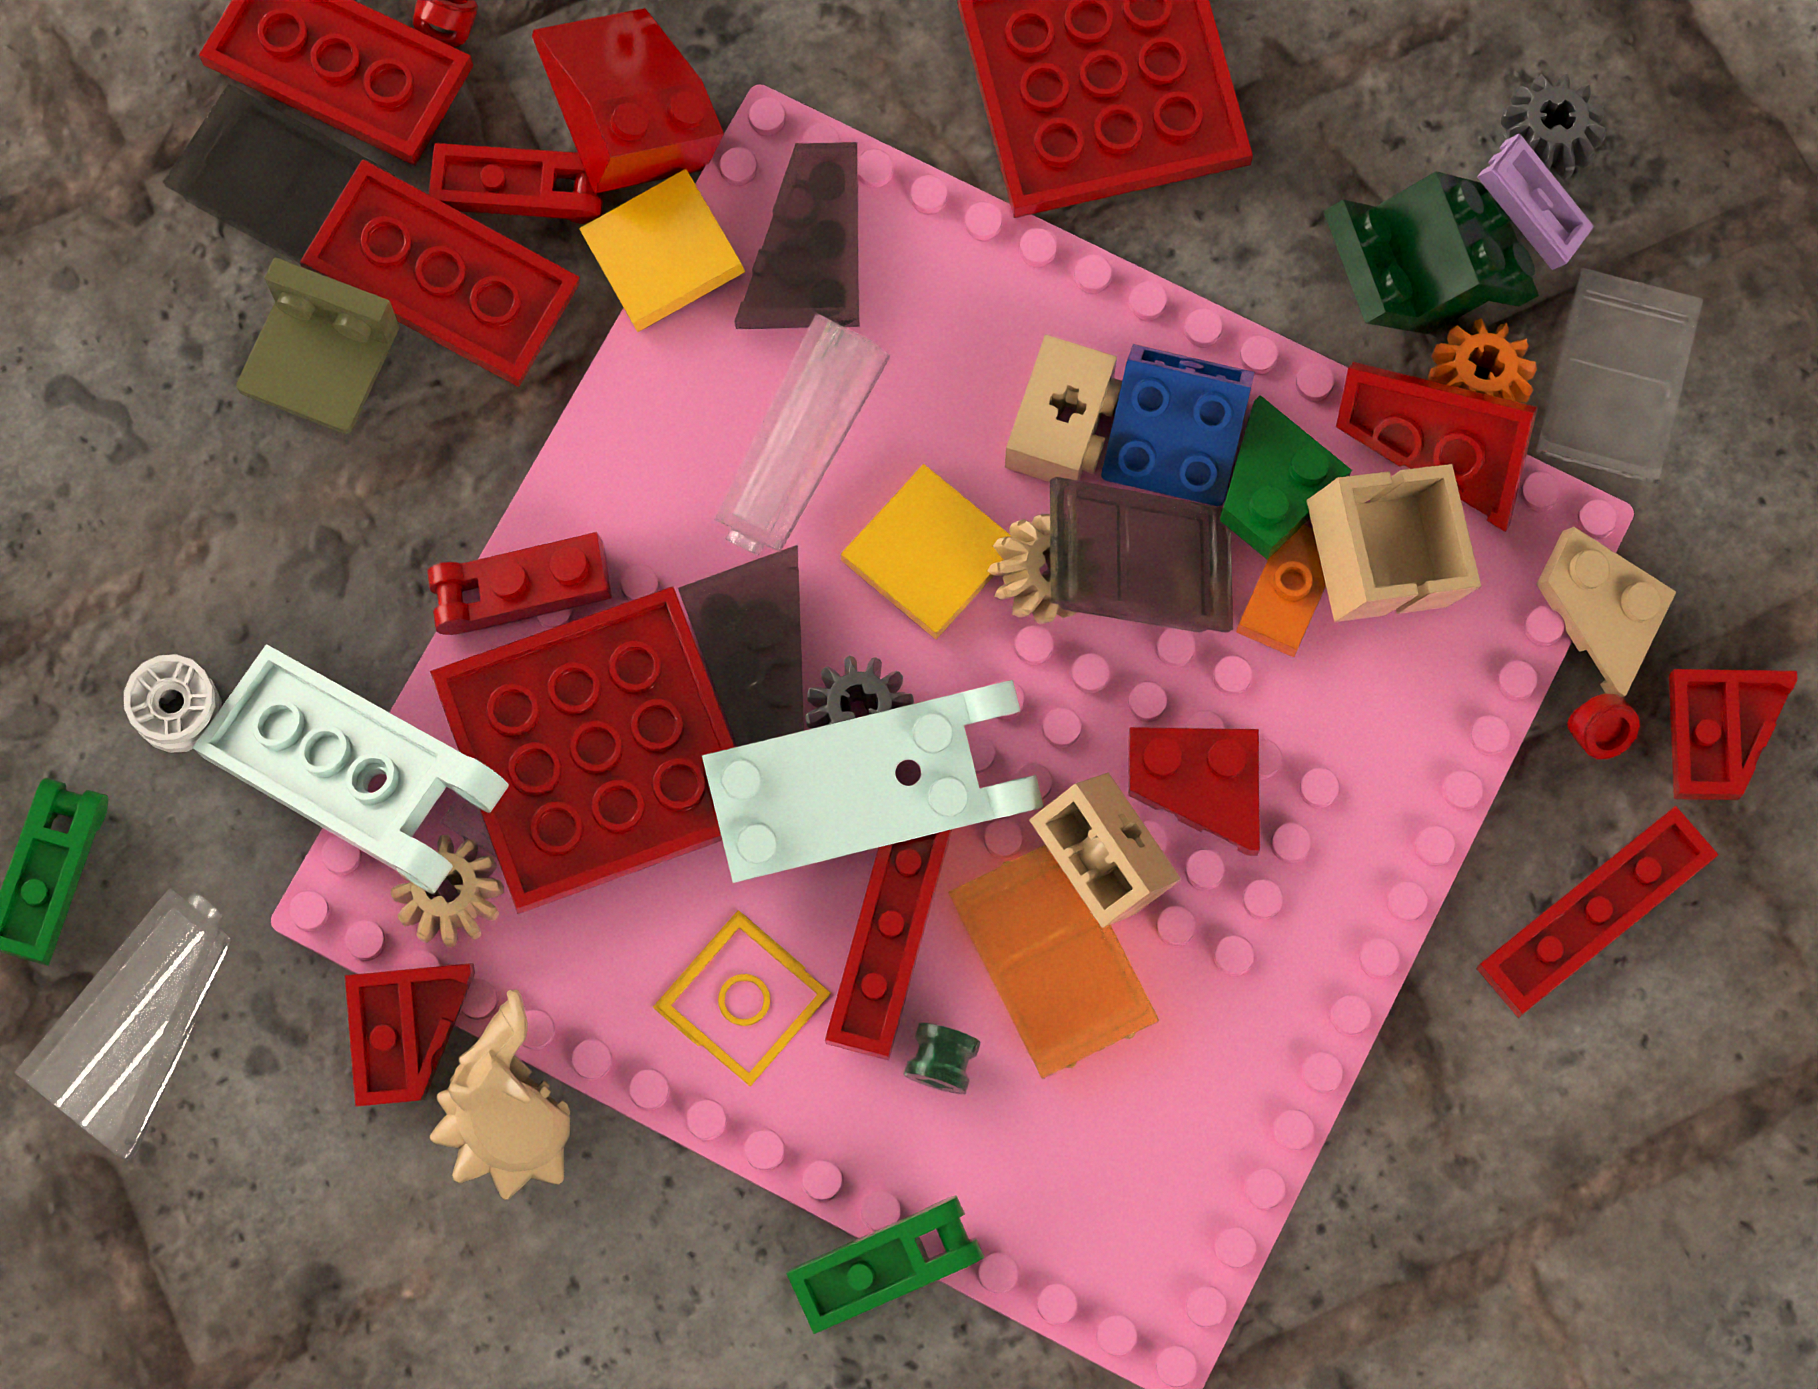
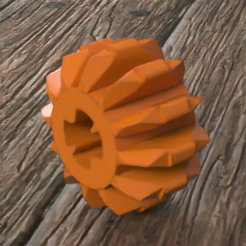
M1480 318L1473 322L1470 334L1456 325L1449 331L1447 336L1448 344L1440 343L1436 345L1431 357L1437 366L1430 369L1428 380L1524 403L1529 400L1533 391L1527 380L1534 377L1537 368L1535 361L1522 358L1529 347L1527 339H1520L1509 343L1506 340L1509 333L1507 322L1498 326L1495 334L1488 333L1485 322ZM1477 366L1490 371L1487 380L1480 379L1474 375Z

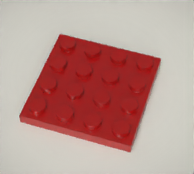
M957 0L1014 218L1251 165L1253 153L1209 0Z
M674 586L430 671L458 751L483 763L509 784L490 813L479 810L517 914L722 841L702 755L735 748Z

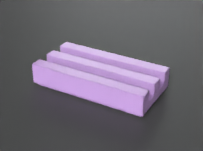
M1519 133L1503 142L1500 146L1502 151L1493 155L1488 162L1491 166L1483 169L1477 178L1553 270L1568 263L1594 226Z

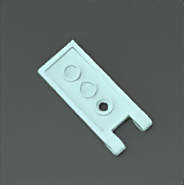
M267 644L192 747L204 759L388 865L420 888L432 894H435L453 868V865L438 852L412 836L445 788L452 789L472 805L490 813L509 786L500 775L483 763L464 755ZM379 774L387 775L386 782L379 790L373 793L368 792V785L373 777Z
M1013 680L702 755L732 882H740L1044 807L1036 775L979 788L964 725L1021 712ZM903 760H913L921 769L920 779L913 785H903L896 778V767Z

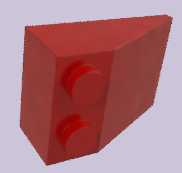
M646 8L534 29L532 33L533 41L594 194L670 178L684 169H687L689 173L703 171L705 166L710 163L724 132L702 79Z

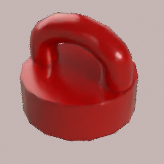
M417 0L413 15L414 29L454 48L460 47L469 37L478 5L475 0ZM430 24L454 31V33H442L432 28Z
M1601 694L1591 698L1575 709L1568 718L1567 727L1576 742L1589 756L1596 759H1610L1620 755L1632 745L1637 738L1640 723L1639 716L1624 698L1616 694Z

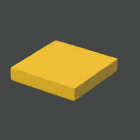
M687 169L680 171L579 228L637 332L745 273L742 263Z
M923 464L841 553V561L937 640L994 577L987 570L991 564L1004 561V559L994 549L993 545L997 539L1011 537V535Z

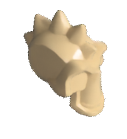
M517 989L506 992L508 1000L500 1006L499 1011L489 1022L482 1036L468 1051L458 1057L460 1065L455 1069V1074L449 1080V1088L437 1094V1100L447 1115L438 1123L430 1135V1140L433 1143L459 1148L452 1174L454 1181L463 1183L490 1172L500 1196L505 1200L510 1199L531 1178L557 1185L561 1184L564 1181V1146L570 1135V1110L568 1104L564 1100L557 1103L549 1095L551 1093L548 1089L550 1084L545 1080L538 1085L528 1076L532 1073V1070L514 1055L525 1041L528 1032L523 999Z

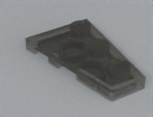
M857 142L795 143L772 210L773 217L762 249L758 251L752 268L753 275L744 301L740 303L734 321L736 329L860 327Z
M798 545L679 587L680 598L736 746L739 747L804 731Z

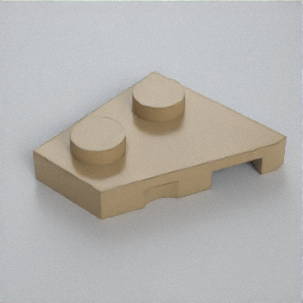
M1576 527L1563 530L1536 585L1552 610L1557 611L1564 619L1566 632L1578 651L1587 650L1605 678V681L1600 684L1604 692L1625 697L1676 591Z

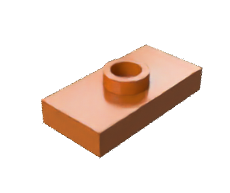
M1303 525L1267 560L1236 630V633L1292 657H1295L1326 588L1313 528Z

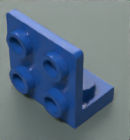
M1133 344L1124 371L1101 477L1105 481L1219 507L1223 505L1255 372Z

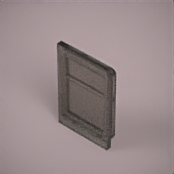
M228 84L215 105L211 107L209 114L182 154L178 156L176 163L163 180L165 187L182 195L188 203L300 263L362 159L393 176L395 175L375 162Z
M1062 477L1051 479V603L1058 604L1067 611L1198 633L1206 630L1227 633L1233 630L1231 529L1220 521L1223 508Z

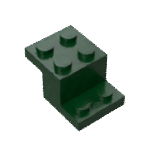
M1436 171L1377 206L1343 199L1323 211L1366 324L1430 334L1488 301L1520 307L1539 296L1532 278L1535 274V267L1530 254L1519 244L1510 222L1512 221L1481 182Z

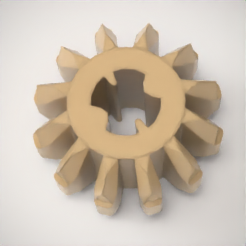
M1040 514L1033 518L1032 523L1026 519L1012 523L1009 527L1011 537L997 539L993 547L1004 561L991 564L987 571L994 576H1003L1005 584L998 588L994 597L1003 600L1014 596L1012 615L1021 618L1032 613L1035 622L1039 624L1054 621L1056 614L1062 618L1076 614L1079 610L1077 600L1089 599L1095 592L1084 576L1097 573L1101 566L1092 561H1085L1083 553L1089 550L1093 543L1092 540L1088 538L1077 541L1073 540L1076 522L1065 520L1056 525L1052 515ZM1046 563L1048 570L1044 571L1041 575L1039 568Z
M441 835L437 842L438 853L453 865L444 881L448 879L450 884L455 886L459 896L447 903L438 890L435 894L429 893L399 873L409 883L399 884L391 888V897L395 902L407 904L399 912L398 918L403 926L419 923L417 937L422 942L428 943L441 928V937L445 946L455 947L458 940L457 928L464 927L467 934L475 940L482 935L479 926L474 921L478 915L487 920L497 919L499 911L491 902L485 899L502 895L504 893V886L500 880L488 878L497 868V864L490 855L476 859L478 846L475 841L467 839L454 854V846L450 836Z

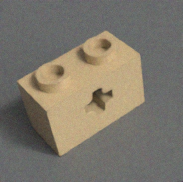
M1045 334L1006 446L1005 468L1073 490L1077 489L1083 471L1094 474L1105 440L1104 437L1097 436L1095 433L1102 414L1113 417L1122 385L1121 380L1114 378L1117 356ZM1065 406L1076 409V413L1070 416L1068 423L1057 420L1058 415L1063 413Z
M1109 772L1075 783L1029 819L1102 928L1135 915L1182 880Z

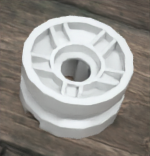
M177 654L158 655L143 662L130 675L124 690V710L131 725L153 747L170 753L192 750V747L222 707V699L206 671L192 659ZM177 692H180L184 698L182 708L175 713H166L160 707L161 703L168 704L176 698Z

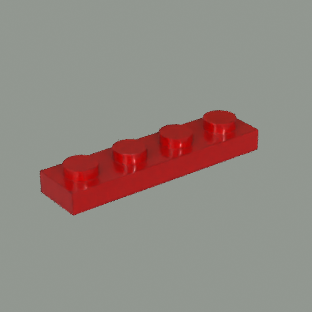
M1674 806L1482 961L1476 969L1519 1019L1705 868L1719 854L1679 808Z
M952 829L878 847L825 1037L827 1045L889 1061Z

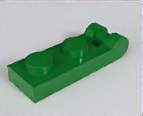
M44 778L40 782L0 890L1 953L49 966L96 831L100 829L106 817L108 809L107 795L91 790H86L83 795L66 790L65 783L49 778ZM58 815L73 818L68 834L51 829L53 821Z
M957 1195L941 1200L920 1212L791 1268L786 1274L813 1334L960 1271L983 1259L985 1256L977 1239H969L960 1220V1217L965 1215ZM936 1229L946 1251L929 1258L919 1236Z

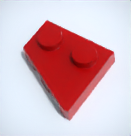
M1130 727L1128 733V796L1156 810L1164 809L1174 814L1178 821L1200 832L1204 829L1238 846L1237 851L1247 856H1258L1260 851L1259 729Z

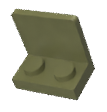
M274 257L264 279L275 303L241 372L236 387L239 393L343 434H349L354 428L400 328L391 303L385 298Z

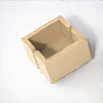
M1452 464L1400 470L1392 477L1390 471L1338 477L1306 500L1334 622L1385 616L1395 609L1397 614L1445 608L1482 587Z

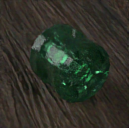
M919 1023L915 1039L919 1044L916 1057L907 1061L904 1076L934 1089L955 1094H966L970 1081L966 1074L969 1060L977 1057L981 1042L968 1034L951 1028L929 1023Z

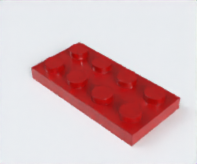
M231 0L199 53L204 66L416 166L474 66L471 55L354 0Z
M364 159L361 160L300 261L303 268L389 300L398 322L517 387H520L580 285V277Z

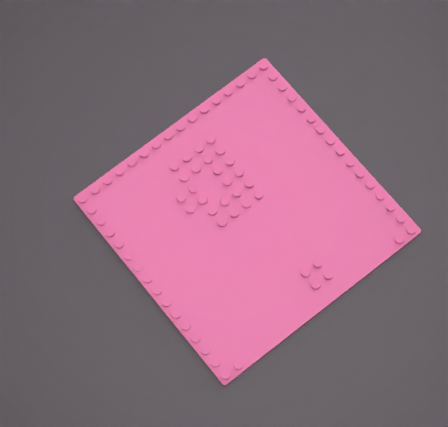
M761 84L755 85L747 93L725 131L710 163L705 166L695 183L742 263L745 273L640 332L636 331L625 309H622L478 558L483 559L597 532L603 541L612 599L456 635H443L436 632L389 713L458 751L433 683L431 670L674 586L735 747L811 729L807 727L805 715L817 707L808 702L807 693L809 688H827L821 678V671L825 667L834 669L841 677L846 675L844 659L848 656H853L857 661V672H866L868 663L872 658L880 659L882 662L880 679L891 672L899 671L903 676V684L897 692L912 694L914 704L1013 680L1021 712L964 725L979 788L1036 775L1043 804L1046 807L1075 783L1109 772L1182 880L1135 915L1102 928L1029 821L1031 817L1044 807L952 829L889 1061L825 1043V1037L878 848L733 883L722 840L517 914L479 808L463 799L452 789L446 787L412 837L438 852L437 842L439 836L449 835L453 842L454 854L463 842L471 839L478 846L476 859L490 855L496 862L497 868L488 878L500 880L504 886V893L498 897L485 899L497 908L499 915L496 920H487L479 915L474 919L482 933L479 938L473 940L467 934L464 927L457 928L458 940L456 946L446 947L441 937L440 928L432 940L428 943L422 942L417 937L419 923L403 926L398 918L399 912L407 904L395 902L391 897V888L399 884L409 883V881L401 877L393 868L324 828L320 831L272 914L271 925L279 934L355 974L473 963L475 974L455 1022V1027L479 1039L489 1022L499 1011L500 1006L508 1000L506 992L517 989L522 996L528 1022L526 1039L514 1054L522 1062L858 1239L920 1212L941 1200L957 1195L965 1215L960 1217V1220L969 1239H977L985 1257L971 1266L937 1281L1142 1389H1203L1572 643L1571 638L1566 632L1564 619L1557 611L1552 610L1536 585L1562 531L1572 527H1576L1616 553L1634 517L1633 508L1623 500L1530 455H1526L1511 523L1506 532L1488 522V516L1461 500L1482 587L1445 608L1397 614L1395 609L1385 616L1334 622L1327 588H1325L1295 657L1236 633L1238 624L1267 563V559L1220 521L1224 503L1217 507L1105 481L1101 477L1115 413L1113 417L1101 415L1095 435L1105 438L1101 455L1094 474L1086 471L1082 472L1076 490L1005 468L1006 446L1044 336L1046 334L1117 356L1114 378L1121 381L1123 380L1127 359L1133 344L1255 372L1226 495L1254 400L1260 395L1352 469L1350 476L1390 471L1392 477L1400 470L1410 469L1405 465L1399 467L1336 428L1348 367L1032 214L1014 218L1009 203L774 89ZM1065 406L1063 413L1058 415L1057 420L1068 423L1070 416L1076 413V409ZM925 464L1009 534V527L1012 523L1022 519L1032 523L1033 518L1040 514L1052 515L1056 525L1065 520L1076 522L1073 540L1077 541L1083 538L1092 540L1091 547L1083 555L1085 561H1092L1101 567L1097 570V573L1084 576L1095 592L1089 599L1077 600L1079 609L1077 613L1066 618L1056 614L1054 621L1044 624L1035 622L1032 613L1021 618L1012 615L1014 596L1003 600L994 597L998 588L1005 584L1003 576H994L936 640L841 561V553L912 475ZM1309 519L1304 525L1313 528L1311 519ZM1046 563L1039 568L1041 575L1044 571L1048 570ZM479 588L462 592L464 603L481 601ZM863 701L851 703V712L854 713L856 718L869 715V710H866ZM1129 728L1259 729L1260 851L1258 856H1247L1237 851L1238 846L1204 829L1200 832L1178 821L1174 814L1164 809L1156 810L1128 796ZM903 760L896 767V778L903 785H913L920 779L921 769L915 761ZM379 774L373 777L369 782L368 792L373 793L379 790L386 782L387 775ZM448 879L443 881L437 889L447 903L459 896L455 886L450 884ZM737 910L806 967L804 970L831 992L829 997L751 1086L747 1085L702 1045L697 1046L653 1008L656 1002ZM739 928L671 1006L746 1071L750 1072L817 994ZM739 974L756 976L764 982L770 994V1006L766 1015L759 1022L749 1026H739L729 1022L722 1015L718 1004V996L723 984L729 978ZM740 981L733 984L725 995L727 1010L731 1015L739 1019L754 1017L763 1006L764 998L762 991L756 984L749 981ZM936 1229L919 1236L929 1258L946 1251Z

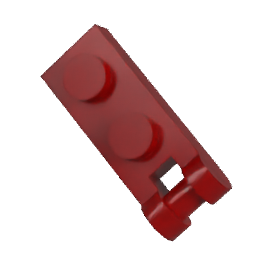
M434 143L428 195L458 211L566 218L571 222L588 224L602 214L603 201L597 197V193L594 194L578 152ZM557 178L573 180V192L556 191Z
M597 532L465 563L443 562L433 565L427 571L430 591L437 594L438 607L433 611L436 632L443 635L466 633L612 599L603 541ZM479 588L481 601L468 604L463 602V591Z

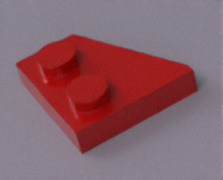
M1674 669L1670 673L1669 694L1674 799L1739 800L1743 796L1756 769V763L1762 750L1767 746L1777 725L1776 721L1788 695L1796 685L1798 680L1797 671Z
M473 963L345 975L355 1107L425 1100L474 977Z

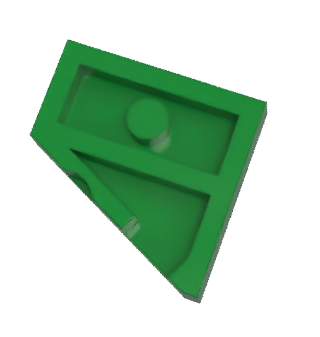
M1260 395L1254 400L1220 521L1268 560L1310 519L1306 500L1336 478L1350 476L1352 469Z

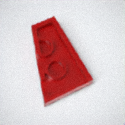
M1353 362L1348 367L1336 428L1399 467L1405 465L1410 469L1452 464L1460 499L1488 516V522L1506 532L1511 523L1538 407Z

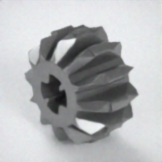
M1541 73L1539 77L1534 79L1531 89L1520 85L1513 92L1510 100L1512 106L1504 108L1500 119L1501 126L1507 129L1503 134L1501 143L1503 144L1505 140L1520 133L1548 169L1554 168L1561 178L1565 180L1572 175L1575 165L1582 168L1588 167L1596 155L1594 148L1602 145L1606 131L1599 123H1601L1605 114L1604 105L1587 103L1592 93L1590 85L1584 86L1576 92L1569 89L1570 81L1567 73L1559 78L1556 86H1552Z
M848 656L844 659L846 675L841 677L834 669L825 667L821 671V678L827 688H809L807 693L808 702L817 708L807 713L805 718L807 727L813 729L856 718L854 713L851 712V703L855 701H863L870 715L914 704V699L910 693L897 692L903 684V676L899 671L891 672L880 679L882 669L880 659L872 658L868 663L866 672H857V661L853 656Z

